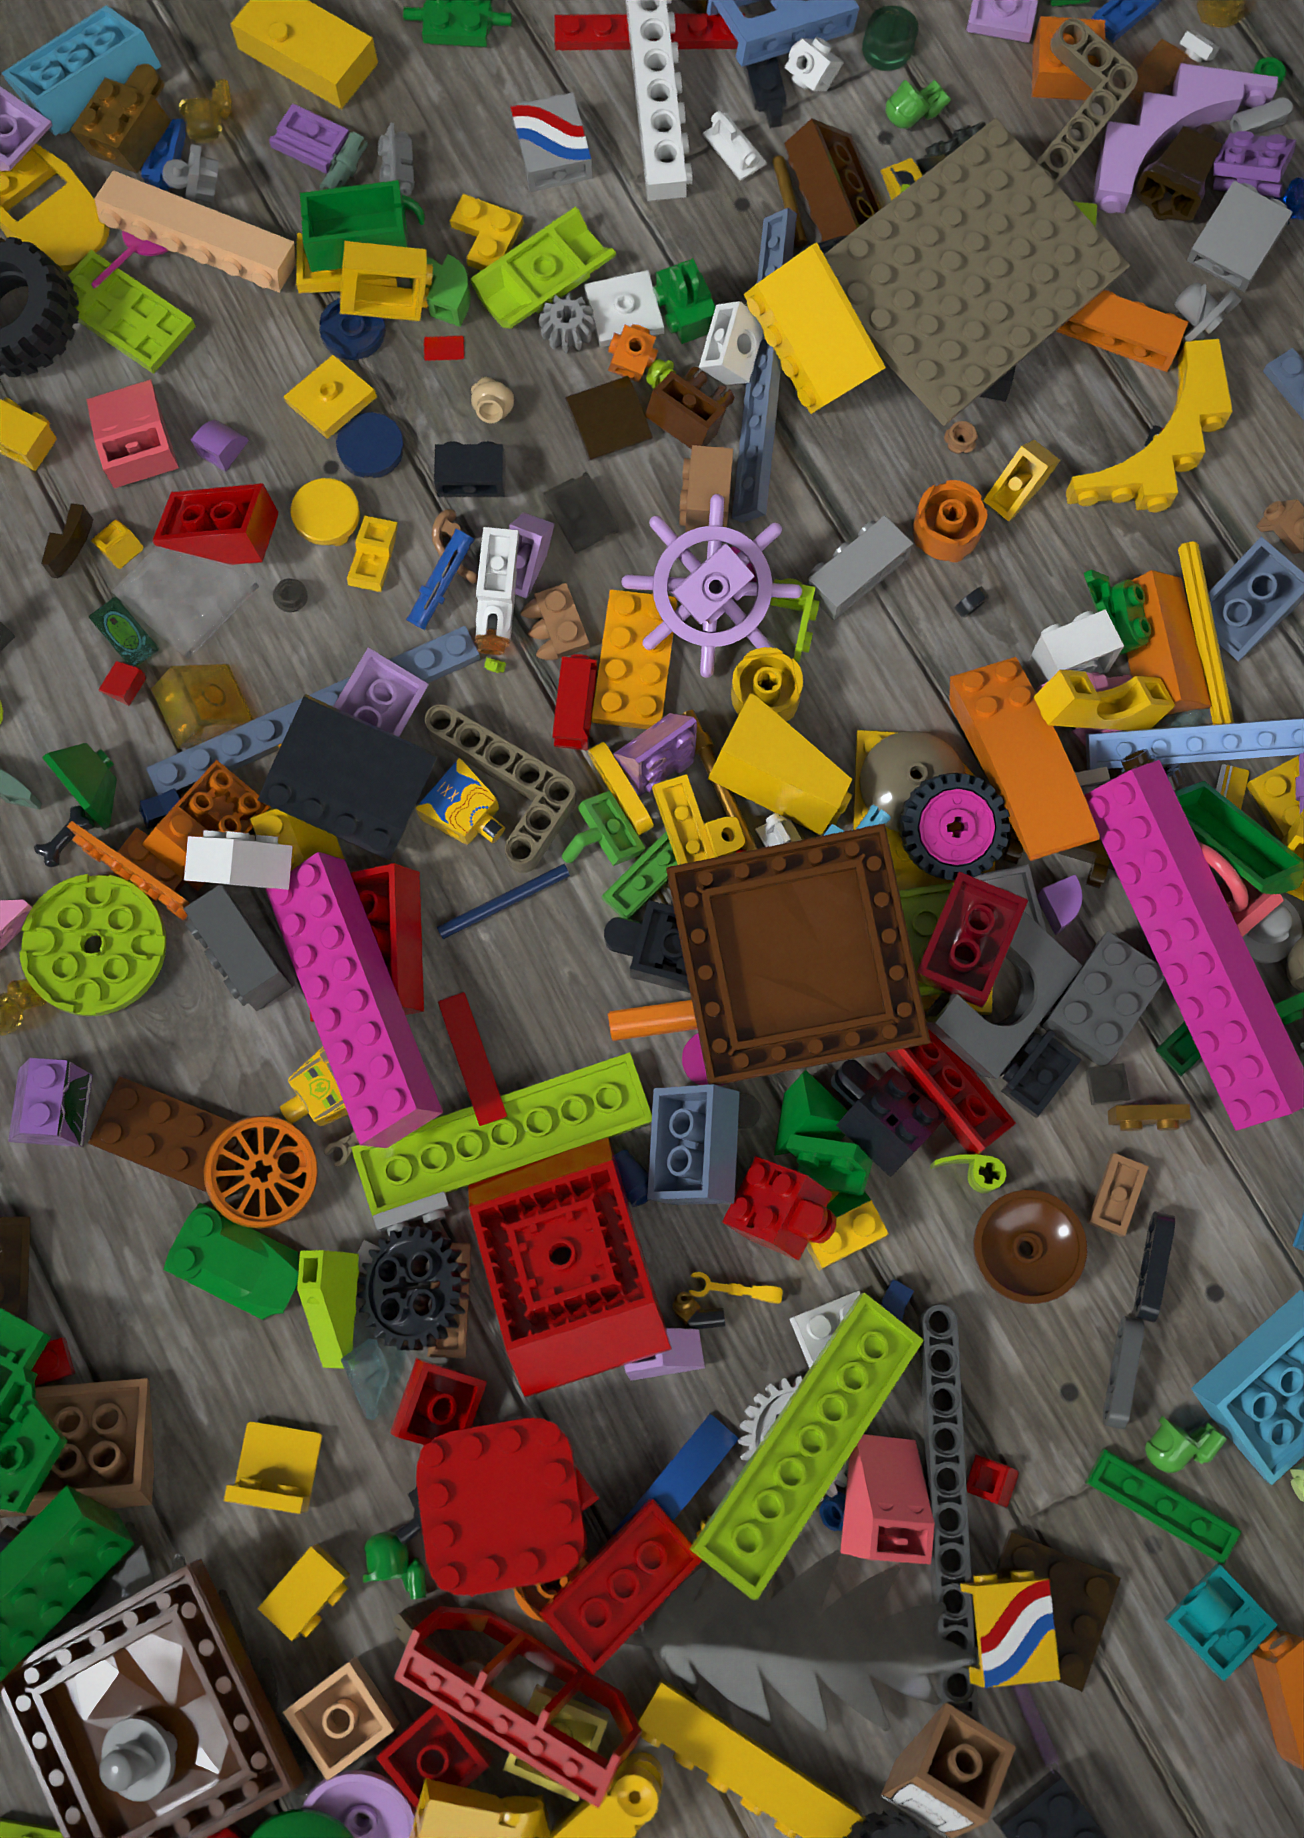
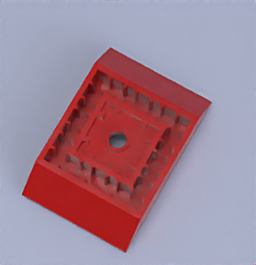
M609 1137L468 1185L469 1210L505 1349L525 1398L672 1350ZM559 1247L571 1249V1258L564 1265L552 1263V1254Z

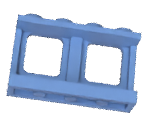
M708 0L707 6L708 15L712 16L720 13L738 41L736 59L741 67L789 53L801 38L815 39V37H820L827 41L853 33L859 11V6L855 0H770L776 11L754 18L744 17L738 7L761 0Z

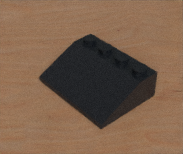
M305 694L269 770L258 801L391 860L438 755Z

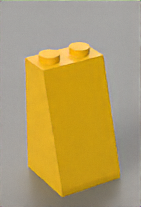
M750 693L713 766L708 780L822 835L828 825H836L841 813L843 814L852 797V794L847 792L852 778L759 697Z

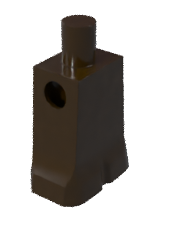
M1202 124L1197 131L1184 126L1161 158L1148 165L1142 172L1134 191L1139 200L1152 211L1156 220L1175 219L1189 221L1194 219L1205 194V180L1222 147L1221 143L1214 140L1217 133L1212 125Z

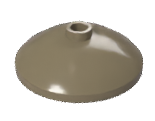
M919 731L899 732L881 740L868 753L860 773V792L868 811L871 805L877 806L879 811L881 809L891 817V820L885 826L899 832L901 827L899 819L904 809L903 805L915 788H918L922 782L934 776L946 773H966L957 753L940 738ZM917 770L922 774V778L913 779L910 772Z

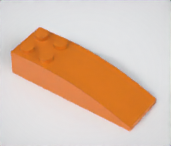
M1013 657L950 676L949 704L991 786L1002 797L1004 808L1009 813L1008 819L1029 860L1032 861L1099 840L1100 835L1054 726H1048L1041 716V711L1034 699L1036 692L1018 659Z

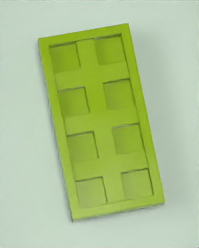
M90 250L68 275L74 284L73 290L78 296L79 304L75 307L79 311L78 322L152 374H155L196 327L193 319L119 268L97 288H93L91 283L112 263L93 250Z

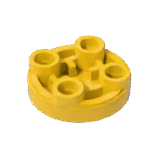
M319 478L306 483L297 491L291 503V518L297 533L307 541L318 545L341 546L348 541L349 536L354 532L359 523L360 507L355 493L347 484L337 479Z

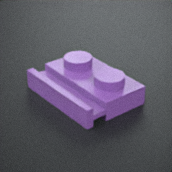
M292 103L277 126L276 134L274 137H270L269 142L271 148L327 174L331 160L343 148L348 138L349 130Z

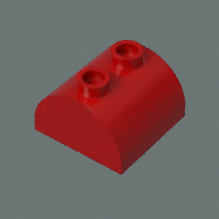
M416 1358L390 1434L400 1439L425 1445L430 1443L435 1437L445 1433L471 1428L487 1381L437 1363Z

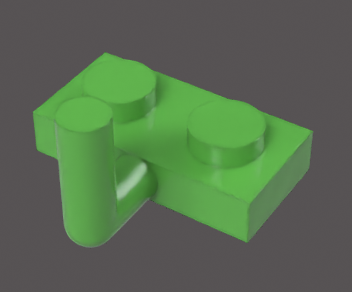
M609 790L583 800L580 803L578 810L590 829L577 834L562 853V859L566 863H573L585 846L598 841L611 864L615 866L640 856L646 848Z

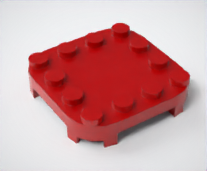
M523 1418L456 1430L437 1436L430 1443L422 1447L417 1462L416 1483L425 1555L431 1577L436 1581L437 1586L441 1590L448 1591L454 1595L472 1596L546 1583L568 1576L579 1565L587 1546V1533H585L573 1453L575 1452L570 1438L555 1423L543 1418Z

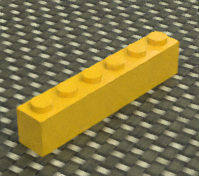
M662 1677L637 1718V1722L642 1729L640 1736L645 1741L657 1748L660 1747L661 1743L675 1752L672 1757L679 1764L691 1771L697 1766L709 1774L706 1778L708 1783L723 1793H727L728 1789H731L742 1797L740 1804L753 1814L760 1816L762 1812H765L776 1820L775 1828L789 1838H795L796 1835L802 1838H843L844 1835L848 1837L852 1832L850 1827L857 1821L862 1823L866 1820L862 1811Z

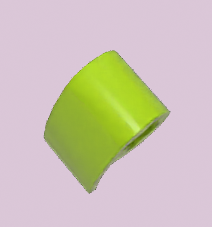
M978 1154L955 1155L935 1160L930 1166V1169L950 1164L969 1163L968 1182L979 1193H990L996 1190L1006 1179L1004 1164L992 1156ZM986 1167L989 1168V1174L995 1176V1179L988 1183H984V1176L979 1175V1171Z

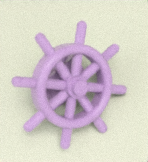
M715 494L711 497L709 526L690 530L679 537L660 516H653L649 521L650 527L668 547L659 558L653 576L625 575L621 580L622 586L626 589L653 590L654 602L663 622L644 638V648L647 650L654 649L669 634L674 632L682 639L701 646L700 674L705 678L711 677L714 673L715 647L729 645L747 637L756 648H774L757 628L768 610L771 597L796 599L802 595V588L797 584L772 583L770 568L762 553L782 533L781 525L778 523L770 524L753 541L736 530L723 527L724 498L720 494ZM708 541L707 560L701 564L688 548L696 543ZM722 542L736 547L741 552L736 555L727 544L722 545ZM677 558L690 571L691 574L687 578L668 577L671 567ZM749 562L751 563L754 569L756 582H749L753 577H755L752 574V572L746 567V565ZM668 591H671L682 604L675 611L670 604ZM732 596L736 601L742 596H756L753 606L747 615L731 598ZM725 612L736 625L727 630L716 632L717 619ZM692 615L699 624L703 623V630H696L685 624L684 621Z

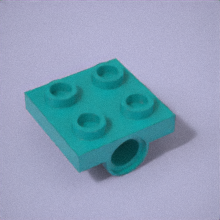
M1216 1564L1163 1619L1222 1681H1225L1278 1625L1219 1564Z

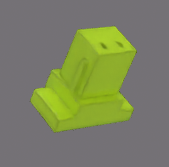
M486 657L484 667L492 672L504 673L507 663Z

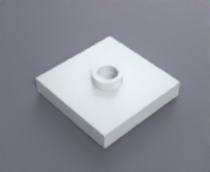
M648 270L584 284L588 305H591L593 309V318L596 322L595 331L600 348L610 346L614 332L621 334L624 325L630 327L632 324L643 326L653 336L664 334V325Z

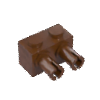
M692 367L683 378L671 371L652 391L645 414L646 418L690 449H692V445L707 446L719 431L727 407L735 400L734 394L730 389L723 397L721 396L726 390V386L722 385L718 386L710 397L701 392L700 389L705 386L708 378L703 370L696 378L694 377L699 371L698 367Z

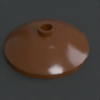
M1019 1190L998 1198L983 1212L975 1228L973 1252L979 1272L987 1284L998 1294L1018 1303L1041 1304L1061 1297L1079 1280L1087 1259V1240L1079 1218L1062 1200L1042 1191ZM1022 1242L1030 1244V1255L1025 1256L1020 1252L1019 1246Z

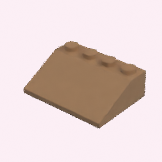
M149 1379L35 1388L36 1400L67 1439V1443L25 1514L0 1510V1518L38 1515L66 1486L75 1489L109 1509L152 1505L154 1455Z

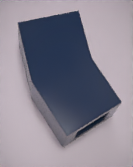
M175 788L158 796L140 801L139 812L147 829L156 827L181 799L180 794Z
M892 1279L881 1297L879 1305L902 1322L904 1309L914 1290Z

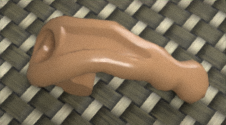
M452 509L442 511L435 519L432 527L433 544L440 557L445 550L444 537L452 538L455 529L462 531L457 523H452L457 517L455 510ZM451 557V559H450V561H449V563H448L447 566L450 565V563H451L453 557ZM461 564L456 574L472 584L477 583L478 575Z

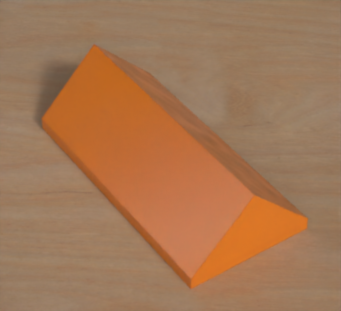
M1151 570L1133 579L1132 581L1135 584H1139L1145 594L1143 606L1145 617L1151 627V634L1146 645L1126 653L1131 677L1161 678L1175 704V707L1166 715L1210 708L1211 702L1182 578Z

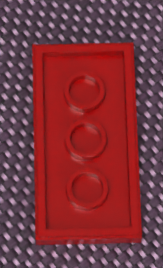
M649 1499L538 1614L586 1670L594 1675L699 1565L702 1559L690 1550L692 1543L654 1499Z

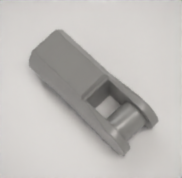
M1283 97L1266 103L1263 106L1234 114L1230 121L1232 133L1249 131L1256 134L1266 129L1281 127L1292 112L1293 104L1289 99Z

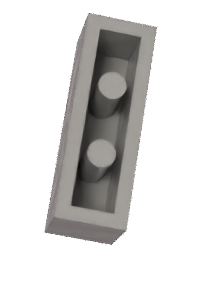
M886 515L876 523L873 520L868 522L860 530L858 538L852 543L844 542L834 552V558L826 564L823 562L819 563L809 573L808 586L816 587L813 600L820 601L819 606L833 620L837 619L909 558L913 543Z

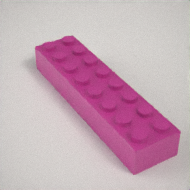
M317 852L290 871L289 890L266 888L265 890L359 1145L388 1148L442 1114L443 1111L346 861Z

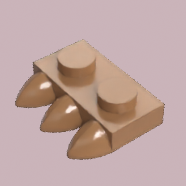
M567 583L535 593V598L529 601L522 609L520 614L523 617L529 619L542 618L532 626L528 633L529 637L542 640L550 639L538 649L536 657L544 660H557L562 658V656L566 657L590 648L589 640Z

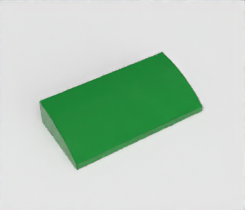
M1201 781L1175 791L1196 839L1222 855L1238 874L1260 892L1270 895L1281 894L1300 887L1304 879V860L1207 782Z

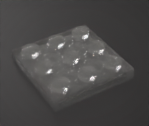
M156 546L111 592L115 598L189 659L259 588V585L255 579L237 564L230 565Z

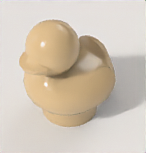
M490 377L481 378L471 388L473 409L476 411L477 416L486 423H495L503 419L514 406V395L511 389Z

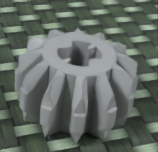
M570 293L563 300L555 294L554 304L545 303L543 314H540L539 317L542 338L549 340L552 349L562 345L565 353H567L570 346H574L580 351L582 347L581 342L590 343L592 339L591 333L596 329L593 309L591 305L585 306V300H583L582 296L574 301Z

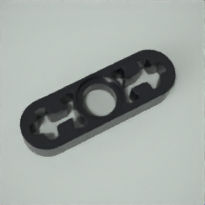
M1155 1211L1151 1216L1134 1302V1318L1153 1323L1158 1318L1175 1230V1216Z

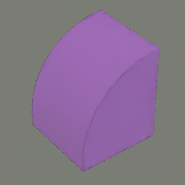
M211 420L205 423L191 439L198 456L225 472L249 441L247 437L218 420Z
M1076 875L1043 888L1037 896L1038 902L1055 935L1062 932L1080 910L1082 889Z

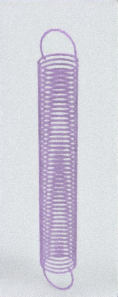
M1026 1684L1019 1686L1010 1685L1019 1705H1023L1020 1709H1022L1021 1711L1026 1721H1029L1027 1722L1031 1733H1034L1032 1736L1041 1751L1040 1754L1045 1764H1051L1049 1762L1053 1760L1057 1763L1059 1760L1058 1754L1055 1752L1056 1750L1044 1723L1042 1724L1043 1721L1040 1719L1039 1711L1035 1707L1036 1705L1029 1690H1027ZM1040 1722L1039 1724H1041V1725H1039V1726H1037V1727L1043 1728V1729H1041V1730H1044V1731H1042V1732H1044V1733H1042V1734H1040V1735L1046 1736V1737H1044V1738H1047V1739H1049L1048 1741H1050V1742H1048V1743H1046V1744H1044V1745H1047V1744L1052 1745V1746H1050V1747H1052L1051 1749H1053L1052 1751H1054V1752H1052V1753H1050V1754H1048V1755L1053 1754V1755H1056V1756L1051 1757V1758L1046 1757V1756H1048V1755H1046L1047 1753H1045L1046 1751H1044V1750H1046V1749H1048V1748H1050V1747H1047V1748L1042 1747V1746H1044V1745H1042L1043 1743H1041V1742H1043V1741H1045V1740H1047V1739H1044V1740L1039 1739V1738H1041V1737H1038V1736H1040V1735H1038L1039 1733H1037V1732H1039V1731H1036V1730H1038V1729H1035V1728H1037V1727H1035L1036 1725H1034V1724Z

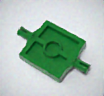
M426 0L422 8L403 7L404 21H422L424 44L487 47L488 34L493 25L512 26V12H493L492 0Z

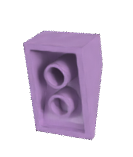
M367 648L333 707L399 737L429 684L372 649Z

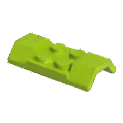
M575 206L470 279L483 306L502 328L511 329L534 312L538 314L543 311L545 303L553 304L555 294L561 298L590 278V274L614 258L616 252L613 248H604L588 230L579 209Z

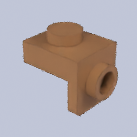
M1298 499L1276 501L1265 509L1264 516L1258 523L1257 528L1261 532L1274 531L1293 554L1303 553V505Z

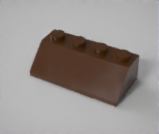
M811 118L784 143L789 155L788 162L796 172L800 182L799 189L808 202L811 210L810 217L819 229L822 237L821 242L839 236H848L882 209L852 134Z

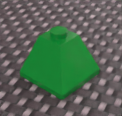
M87 742L45 754L42 758L82 808L103 830H106L111 822L117 778L109 770L114 766L109 757L101 748L94 752Z

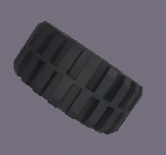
M0 237V300L8 292L16 288L25 286L29 288L28 300L22 313L11 324L0 328V375L6 374L8 377H20L23 372L28 376L39 372L38 367L40 366L44 368L54 363L52 359L57 354L61 356L67 349L64 345L67 340L72 341L76 331L73 329V324L78 323L79 311L75 308L79 304L78 296L73 290L74 284L71 279L36 245L29 241L23 242L20 238L8 237L5 241Z

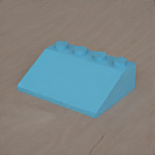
M106 5L1 74L25 104L52 122L53 126L49 131L56 136L57 134L70 131L104 78L125 84L136 66L150 64L157 70L161 67V64L143 31Z
M1299 1290L1191 1388L1210 1417L1270 1485H1273L1304 1456V1291Z

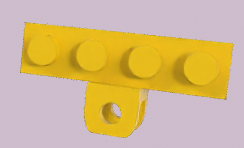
M687 774L653 784L652 790L678 865L730 855L745 844V838L736 817H723L705 824L703 823ZM721 833L727 835L728 841H725L722 838Z

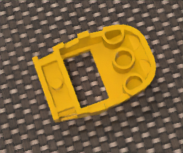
M36 143L11 170L0 171V228L7 238H20L23 242L29 241L36 245L63 272L73 270L90 250L97 253L105 245L109 237L110 227L99 222L95 199L64 161ZM55 174H58L67 183L18 222L7 212Z

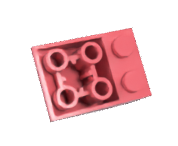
M151 379L86 399L93 437L102 468L114 488L179 468Z
M863 1434L849 1457L840 1553L868 1560L931 1564L934 1519L916 1440Z

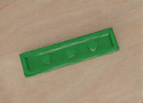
M1106 1449L1101 1450L1085 1481L1089 1486L1221 1565H1225L1241 1533L1240 1529Z

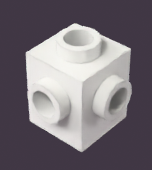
M801 38L790 50V59L785 69L793 74L792 80L804 89L810 88L812 91H827L844 62L830 51L832 46L822 38Z

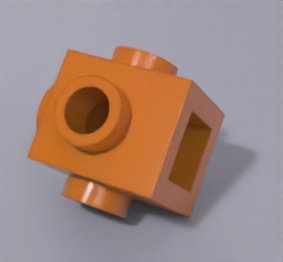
M632 324L631 327L624 325L621 334L614 332L607 351L613 354L608 371L623 377L629 376L630 380L639 383L645 367L650 368L657 356L658 349L653 348L656 337L650 335V331L647 328L637 324Z

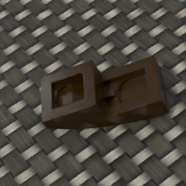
M70 504L63 534L49 532L41 564L51 578L58 579L67 571L81 552L88 538L93 518L84 505Z

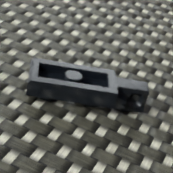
M773 57L744 66L754 109L758 110V112L765 111L769 129L781 127L782 107H787V95L777 58Z

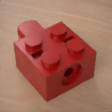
M756 1156L735 1195L734 1203H731L722 1223L752 1242L799 1261L809 1241L824 1243L834 1233L836 1217L826 1208L833 1193L808 1175Z

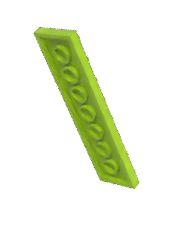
M629 1052L503 1095L501 1099L507 1117L483 1126H479L473 1106L432 1119L388 1148L362 1145L351 1147L372 1218L373 1215L441 1192L448 1194L556 1154L652 1124V1114L631 1053Z
M866 1293L860 1294L690 1550L752 1600L758 1599L924 1340Z

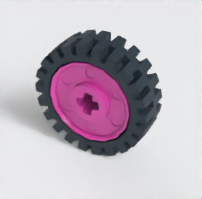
M946 773L927 779L910 793L911 796L905 801L903 812L900 814L899 822H901L899 835L902 838L904 850L918 868L940 879L956 880L959 872L972 877L981 875V872L989 870L993 866L995 860H999L1003 854L1001 851L1003 847L1007 846L1009 840L1006 838L1007 832H1010V824L1007 821L1009 813L1004 808L1002 797L995 792L996 790L990 784L968 774ZM954 817H956L955 822H961V829L955 830L954 836H952L953 832L947 831V824L953 823Z

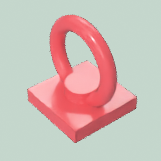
M1198 842L1208 864L1225 881L1219 888L1243 937L1280 905L1284 899L1281 894L1270 895L1260 892L1246 879L1241 878L1222 855L1211 847Z

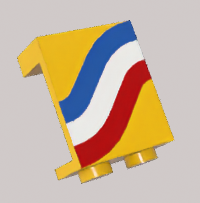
M1016 1570L1010 1572L1011 1578L998 1579L995 1573L973 1575L974 1582L960 1583L961 1591L973 1594L980 1665L969 1666L970 1683L983 1688L1060 1680L1049 1579L1035 1577L1034 1570Z

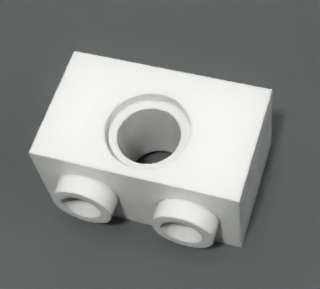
M738 301L716 305L699 364L701 370L725 385L749 383L758 348L762 340L764 330L758 319L751 314L745 304Z

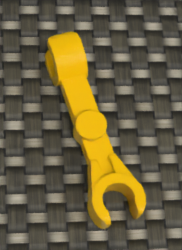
M703 1272L691 1274L692 1278H702L706 1282V1287L701 1292L689 1290V1293L694 1297L701 1298L705 1297L710 1291H718L733 1296H752L754 1299L768 1303L779 1304L782 1301L783 1290L780 1287L762 1285L750 1288L736 1283H729V1285L713 1283Z

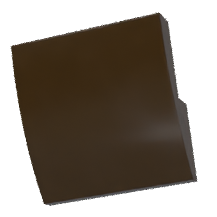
M629 376L565 397L588 461L653 438Z

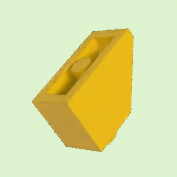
M1036 440L1022 445L983 501L1006 520L1011 521L1039 491L1061 460Z

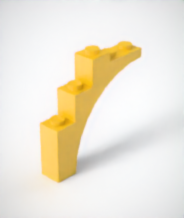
M1219 339L1185 342L1177 358L1179 385L1176 405L1163 431L1143 450L1126 461L1099 472L1073 476L1066 490L1067 504L1078 503L1081 506H1090L1098 501L1112 500L1114 503H1123L1134 498L1136 511L1148 510L1149 512H1160L1172 505L1178 494L1175 470L1177 472H1186L1196 468L1206 452L1202 431L1214 432L1223 428L1233 412Z

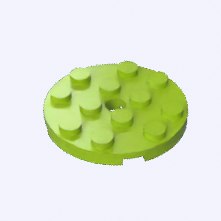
M84 874L58 883L37 900L28 913L22 927L24 933L19 955L26 979L41 998L54 1007L74 1015H107L131 1005L147 992L154 983L165 959L166 930L157 907L137 886L117 876H89ZM92 936L101 937L102 945L100 952L86 953L84 945L88 938Z

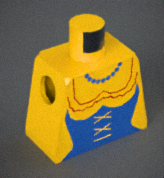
M460 758L415 808L423 822L467 845L472 842L478 833L491 843H495L505 830V826L493 818L499 809L496 797Z

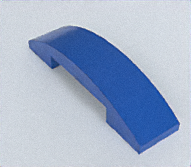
M709 1414L611 1534L615 1535L649 1499H654L673 1521L739 1438L712 1414Z

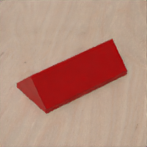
M929 1029L930 1044L886 1052L909 1082L947 1117L943 1124L968 1154H979L1017 1124L971 1067Z

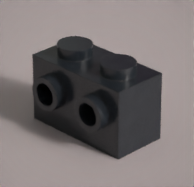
M456 441L435 444L434 485L437 497H505L506 458L503 444H496L491 441H483L478 444H462Z

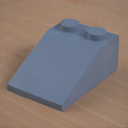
M1262 536L1208 593L1219 645L1239 662L1304 600V573Z

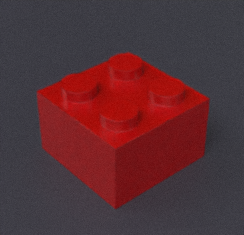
M434 1704L390 1742L376 1757L416 1810L425 1778L466 1788L490 1766L493 1759L466 1724Z

